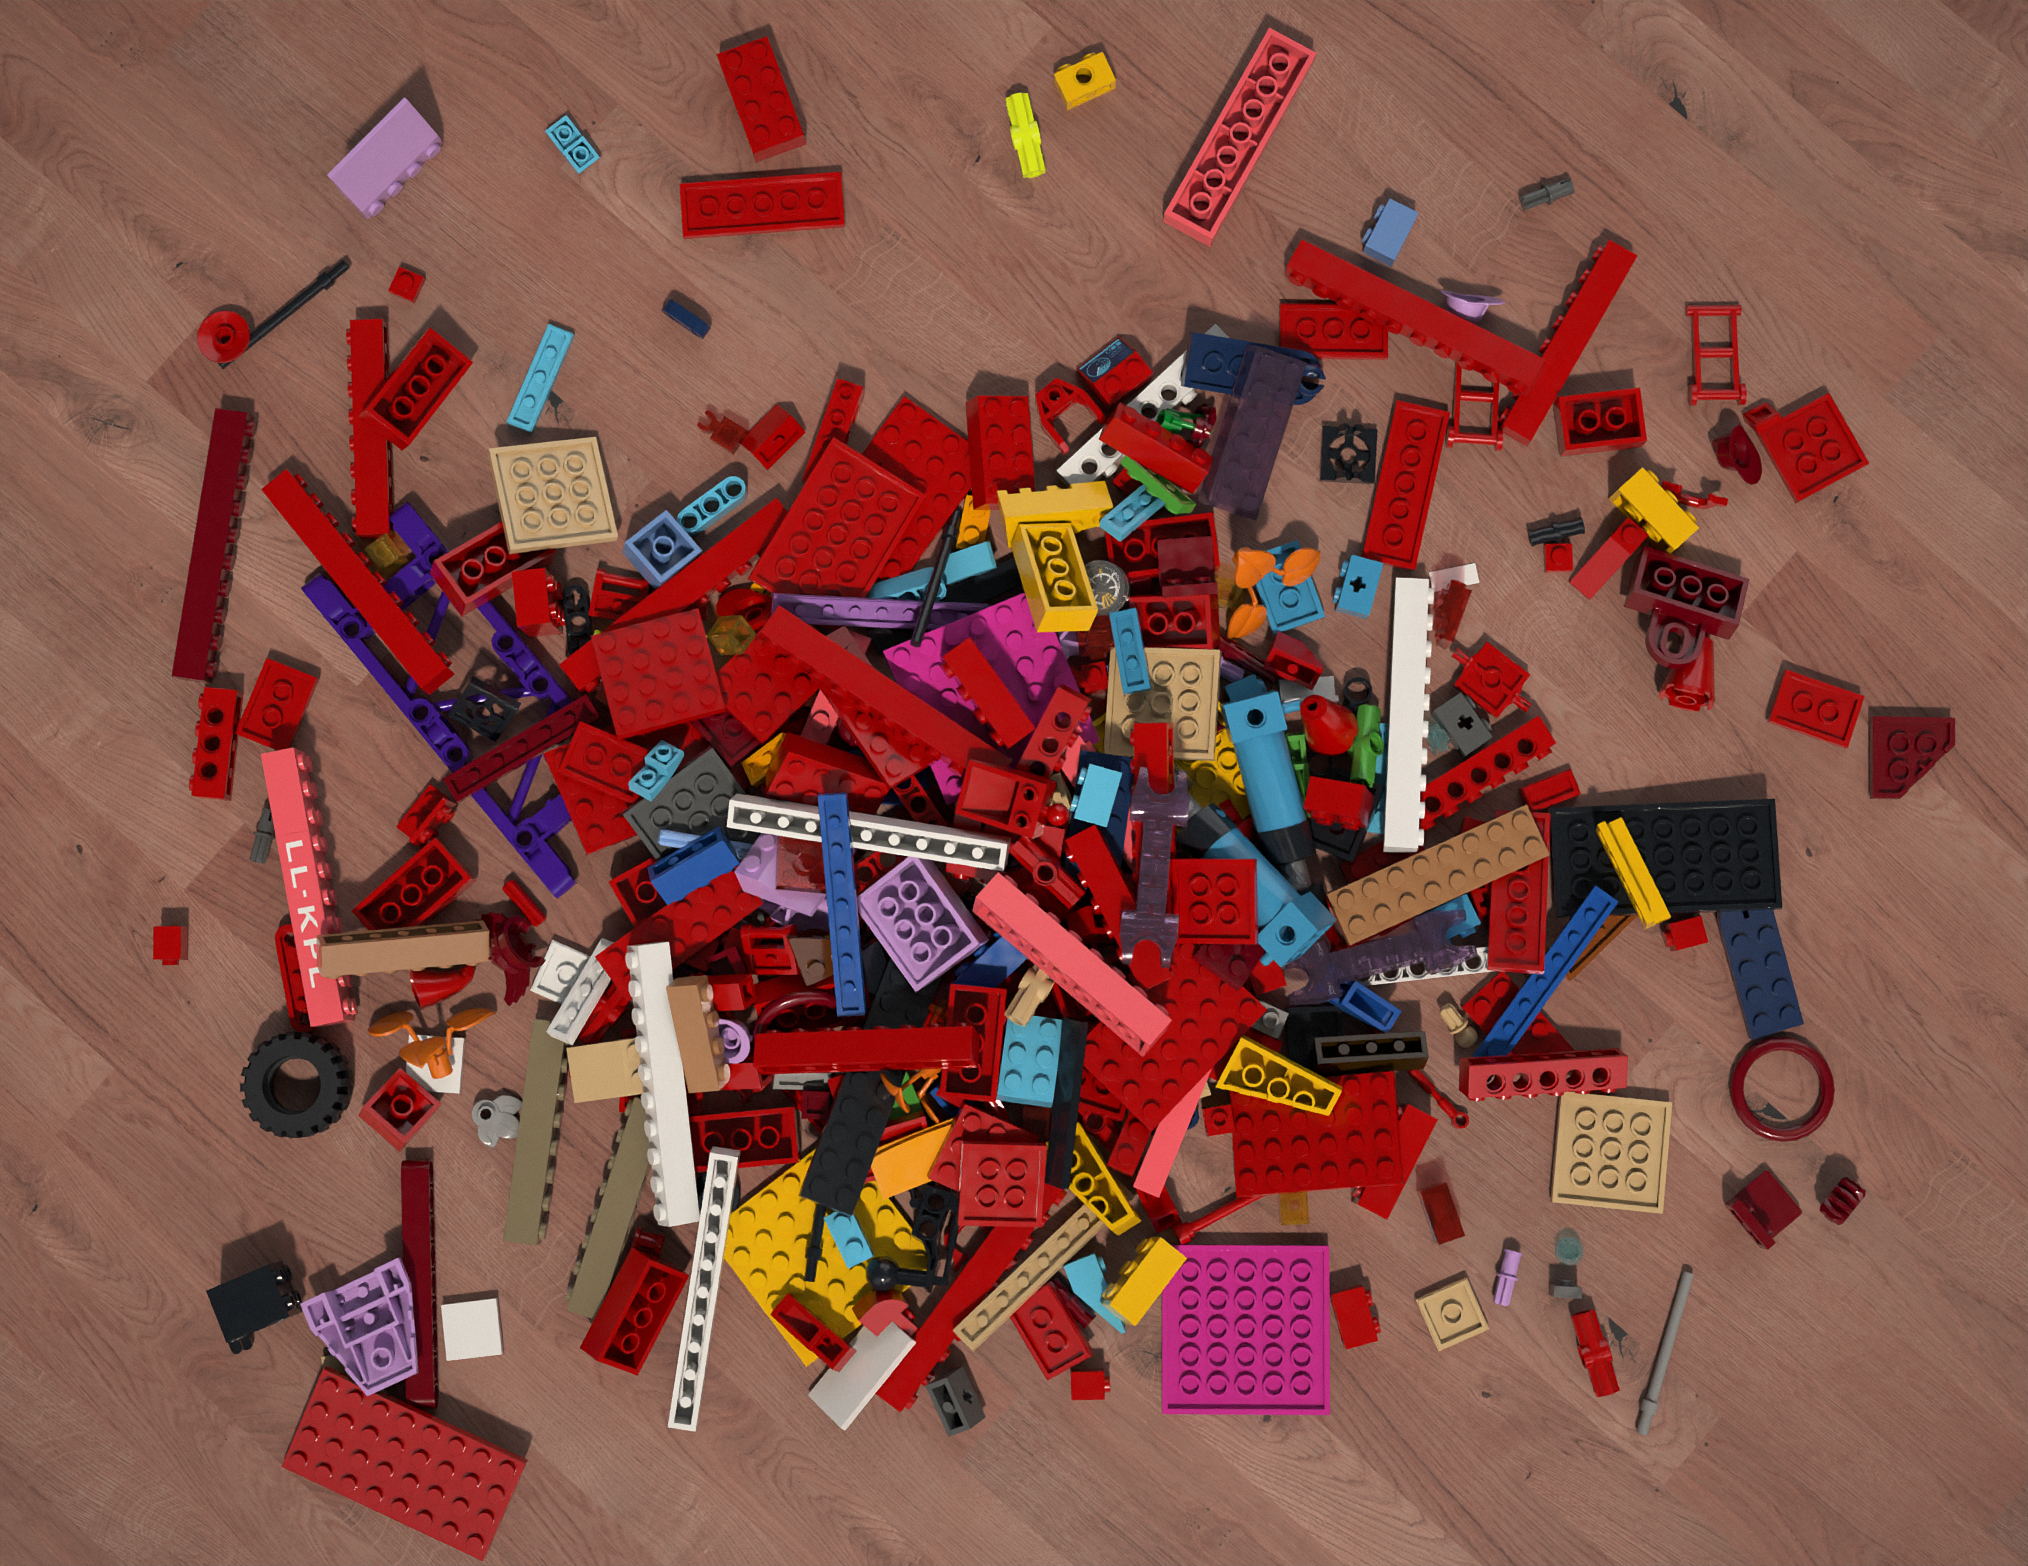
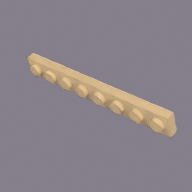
M1117 1179L1129 1201L1134 1198L1133 1194ZM1084 1204L955 1327L953 1332L974 1352L1094 1237L1105 1224Z

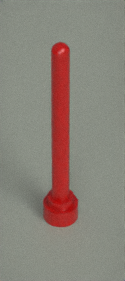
M1264 1196L1236 1198L1190 1223L1188 1221L1182 1223L1181 1221L1171 1227L1179 1243L1185 1245L1195 1236V1232Z

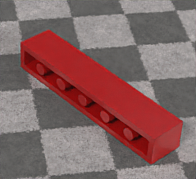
M1093 825L1066 839L1068 847L1064 848L1071 863L1076 861L1081 871L1077 875L1083 887L1089 886L1094 896L1090 898V901L1097 913L1102 912L1106 920L1103 926L1110 939L1114 937L1119 947L1116 948V952L1123 964L1128 963L1132 971L1128 975L1133 986L1136 985L1145 992L1175 977L1099 825Z

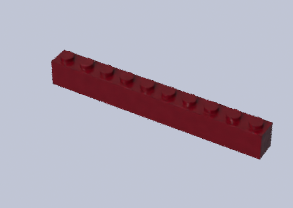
M215 408L172 670V677L180 680L211 684L212 677L214 678L217 674L218 664L215 661L216 651L220 650L222 644V636L219 632L221 624H224L226 619L224 601L225 597L229 596L231 588L228 576L229 570H233L235 564V556L232 552L234 544L239 539L237 521L238 517L242 516L244 507L243 501H241L242 490H246L248 476L245 474L246 465L252 459L250 441L251 437H254L256 433V421L247 412Z

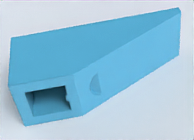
M1092 1252L1065 1263L1063 1266L1073 1292L1121 1334L1125 1333L1124 1325L1126 1324L1100 1304L1104 1299L1101 1295L1110 1284L1106 1283L1103 1273L1108 1271L1102 1256L1096 1258L1095 1253Z

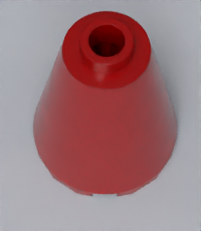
M1705 634L1701 652L1692 664L1685 668L1669 670L1659 691V697L1662 701L1666 697L1669 699V705L1694 712L1700 711V707L1707 706V710H1711L1714 707V642L1709 638V635Z
M1310 695L1302 701L1300 713L1305 740L1314 752L1327 757H1333L1343 754L1352 747L1359 728L1358 721L1350 709L1320 695Z

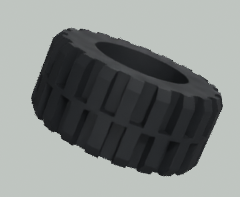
M287 1032L286 1034L272 1036L269 1041H263L257 1046L258 1051L249 1055L247 1060L250 1063L248 1067H243L241 1073L242 1076H245L244 1083H240V1092H244L246 1098L242 1100L244 1108L250 1109L249 1117L252 1121H258L260 1128L264 1131H271L278 1137L302 1138L314 1136L317 1133L328 1130L331 1124L337 1123L342 1117L340 1115L341 1112L347 1110L350 1104L347 1101L348 1096L353 1094V1086H350V1078H353L352 1070L347 1069L346 1064L349 1062L345 1055H341L338 1052L340 1048L334 1043H329L327 1038L312 1033ZM291 1059L309 1061L316 1068L320 1077L321 1087L317 1100L311 1107L302 1111H291L284 1108L274 1093L275 1075L279 1067Z

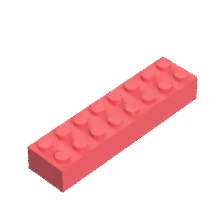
M1271 28L1267 30L1166 209L1163 219L1164 223L1211 247L1312 68L1316 52Z
M998 872L976 896L972 911L1144 1057L1164 1034L1172 1021L1168 1017V1011L1159 1004H1152L1147 999V994L1136 985L1132 987L1125 981L1126 977L1116 967L1111 969L1103 962L1104 958L1098 951L1093 948L1089 950L1085 947L1077 933L1064 929L1060 925L1061 921L1051 912H1044L1038 907L1039 902L1028 893L1024 895L1017 889L1018 885L1011 877L1007 875L1003 877Z

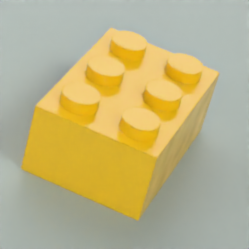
M1642 467L1609 500L1625 518L1629 517L1649 534L1646 540L1654 549L1670 554L1697 531L1699 527L1696 525L1695 517L1689 511H1683L1677 505V498L1670 491H1664L1658 484L1659 479L1652 471H1646Z
M1161 1237L1144 1238L1135 1250L1138 1254L1132 1262L1128 1260L1118 1272L1121 1277L1115 1284L1111 1282L1101 1295L1104 1299L1100 1304L1126 1325L1136 1326L1187 1259Z

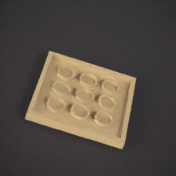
M596 437L489 448L488 458L509 554L617 541L618 533Z
M1111 646L1104 753L1134 757V746L1130 742L1131 729H1134V723L1174 722L1175 760L1215 761L1221 651L1144 647L1152 690L1124 695L1115 646Z
M1564 1092V1095L1559 1096L1550 1202L1663 1214L1672 1102L1595 1094H1577L1575 1092Z

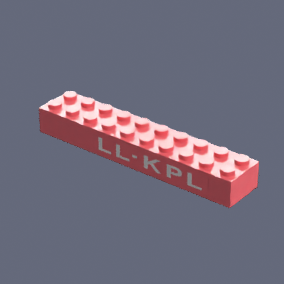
M294 747L261 754L310 1026L327 1027L355 1021L354 1015L358 1013L355 998H351L349 987L353 986L351 975H342V977L337 979L322 977L317 968L316 935L342 933L343 928L341 919L336 917L334 906L338 905L336 892L331 890L329 882L333 878L330 863H326L324 853L328 852L325 837L321 836L319 826L323 825L320 810H316L314 799L318 798V792L315 783H311L309 772H313L311 758L306 756L305 752Z

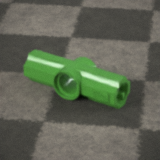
M1364 704L1358 706L1356 719L1359 731L1353 740L1354 744L1348 750V754L1352 759L1350 783L1365 785L1368 789L1373 787L1376 758L1383 753L1384 743L1379 735L1381 709L1377 706Z

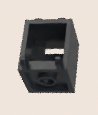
M282 1261L268 1264L206 1290L225 1341L229 1344L232 1353L239 1354L243 1350H249L253 1347L250 1334L302 1313L300 1305L303 1303L302 1298L297 1290L294 1291L290 1282L293 1280L291 1270Z

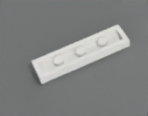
M601 938L546 1032L551 1037L573 1045L611 981V978L595 956L614 942Z

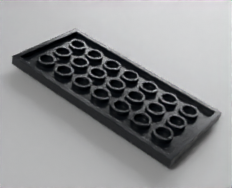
M1775 799L1550 808L1556 918H1571L1594 885L1618 901L1609 916L1637 915L1596 832L1597 824L1604 821L1608 824L1621 817L1670 914L1782 910L1783 908Z

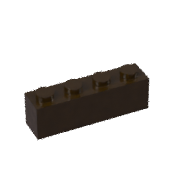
M1425 1031L1314 1038L1310 1050L1313 1072L1320 1076L1424 1069L1429 1058Z

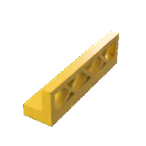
M1622 817L1608 824L1605 821L1597 824L1596 832L1644 929L1670 919L1671 915Z

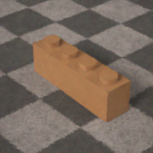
M707 975L676 978L666 987L688 1092L720 1091L729 1081L730 1068L725 1062V1044L719 1034V1016L713 1006V988L708 982Z

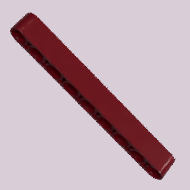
M431 1159L403 1160L401 1163L403 1265L412 1288L419 1373L406 1378V1403L418 1409H437L439 1387L433 1163Z

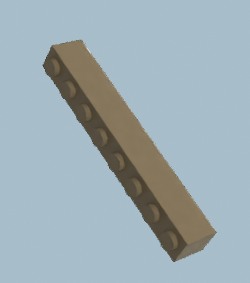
M533 1019L503 1241L538 1245L541 1243V1239H545L547 1235L548 1223L544 1222L545 1211L549 1212L551 1206V1195L547 1193L549 1183L553 1184L555 1177V1167H551L552 1157L557 1156L559 1140L555 1139L556 1128H560L562 1124L563 1113L559 1112L560 1100L564 1101L566 1095V1084L562 1083L564 1073L569 1071L566 1048L568 1045L571 1046L568 1043L551 1037L546 1032L552 1023L549 1020Z
M641 1095L636 1096L634 1101L629 1100L625 1116H628L626 1126H621L616 1142L620 1143L617 1154L612 1153L607 1167L611 1169L608 1180H603L599 1195L603 1196L600 1207L595 1206L590 1221L594 1222L591 1233H586L582 1248L586 1249L583 1260L578 1259L573 1275H576L577 1279L574 1286H569L565 1301L569 1302L567 1311L595 1319L614 1282L651 1167L647 1158L649 1139L644 1130L646 1112L641 1103Z

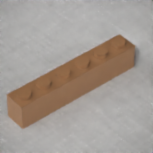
M483 920L316 935L317 968L322 977L337 979L342 977V975L367 976L373 972L392 974L398 970L405 969L421 971L426 967L450 968L458 964L475 966L481 962H489V930Z

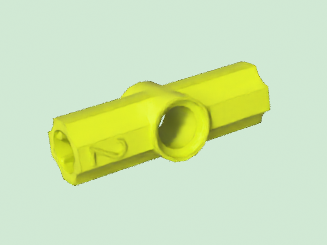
M1028 93L1012 94L1006 98V106L1011 122L1010 132L1014 150H1017L1023 178L1038 177L1046 173L1040 148L1041 138L1038 124L1033 118Z

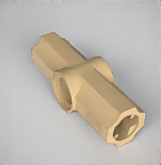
M1034 964L1033 968L1030 967L1018 987L1019 991L1004 1016L1013 1023L1026 1027L1040 1002L1043 1003L1047 998L1055 981Z

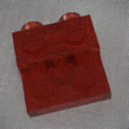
M1451 580L1450 584H1447L1446 589L1442 588L1440 593L1438 592L1433 608L1437 609L1435 617L1442 619L1434 634V637L1438 638L1436 646L1447 649L1454 642L1472 591L1466 589V584L1457 580Z

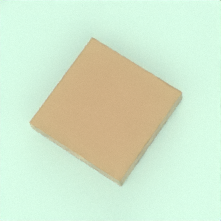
M1466 1277L1415 1299L1438 1352L1489 1330Z

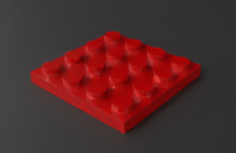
M699 608L591 636L618 740L726 712Z

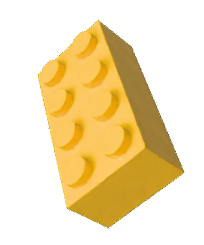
M1071 523L1019 524L1011 543V549L1036 631H1089L1098 612V607Z

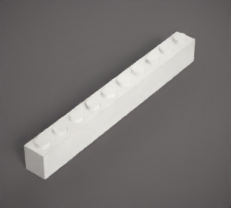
M1396 578L1383 852L1417 853L1418 846H1423L1424 829H1419V818L1424 819L1425 802H1420V791L1426 790V775H1421V764H1427V748H1422L1423 737H1428V721H1423L1424 711H1429L1430 698L1429 694H1424L1425 684H1430L1431 668L1426 667V657H1431L1432 641H1427V631H1432L1433 614H1428V604H1433L1434 588H1429V579Z
M738 793L730 799L727 827L822 842L819 806ZM849 811L852 847L997 871H1004L1007 866L1011 837Z
M669 942L627 946L628 952L626 953L625 960L628 969H630L629 993L633 997L634 1009L632 1010V1020L636 1025L637 1032L635 1048L640 1058L638 1075L643 1085L641 1103L646 1112L644 1130L649 1139L647 1158L652 1166L653 1175L650 1185L655 1193L656 1202L653 1209L654 1217L658 1221V1225L667 1227L700 1221L684 1071L666 987L673 981Z
M713 1146L710 1152L669 1415V1428L696 1431L699 1422L740 1150Z

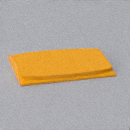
M955 1117L877 1148L871 1168L883 1200L932 1181L928 1179L927 1174Z

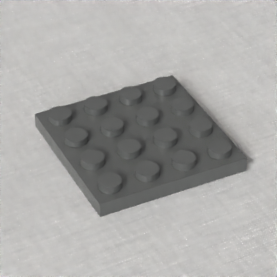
M711 746L674 772L663 789L652 801L641 797L637 802L621 812L657 862L680 849L663 846L658 843V834L662 829L703 836L719 826L729 841L753 845L761 834L760 832L727 827L730 799L736 793L747 794Z

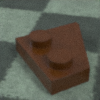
M811 935V937L786 936L806 986L834 975L830 938Z

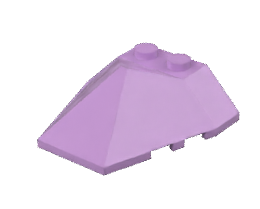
M400 1257L375 1268L374 1272L338 1289L324 1292L300 1304L311 1331L321 1338L327 1345V1350L338 1358L344 1365V1370L367 1396L419 1373L412 1288Z

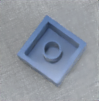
M665 510L625 541L622 553L656 590L700 557L702 549L672 515Z

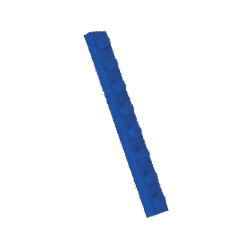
M824 793L818 795L837 1017L866 1015L867 1009L848 793Z
M1594 885L1545 953L1543 975L1530 974L1471 1057L1509 1055L1618 903L1616 899ZM1491 1075V1076L1487 1079V1082H1488V1083H1489V1081L1491 1080V1078H1492L1494 1075Z

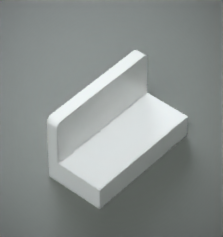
M1334 676L1319 677L1313 691L1287 679L1278 681L1281 704L1300 699L1302 702L1310 695H1320L1336 703L1339 701L1338 695H1335Z

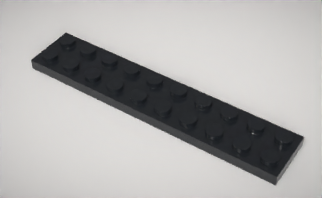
M889 956L862 1030H873L874 1026L900 1029L902 1025H913L917 1028H923L942 975L918 992H915ZM907 1070L844 1073L798 1194L799 1197L845 1215H853L895 1103V1096L889 1093L880 1074L885 1073L894 1086L900 1087Z

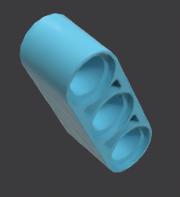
M730 476L684 508L678 514L677 522L690 537L699 535L746 500L748 490L744 481L737 476ZM736 484L741 486L742 490L739 495L733 497L728 495L730 486ZM713 500L719 502L717 511L711 513L706 511L708 502ZM690 516L696 517L697 524L695 527L690 529L684 527L686 518Z
M934 567L923 568L875 583L866 598L924 601ZM943 578L935 601L942 600L946 595V586Z

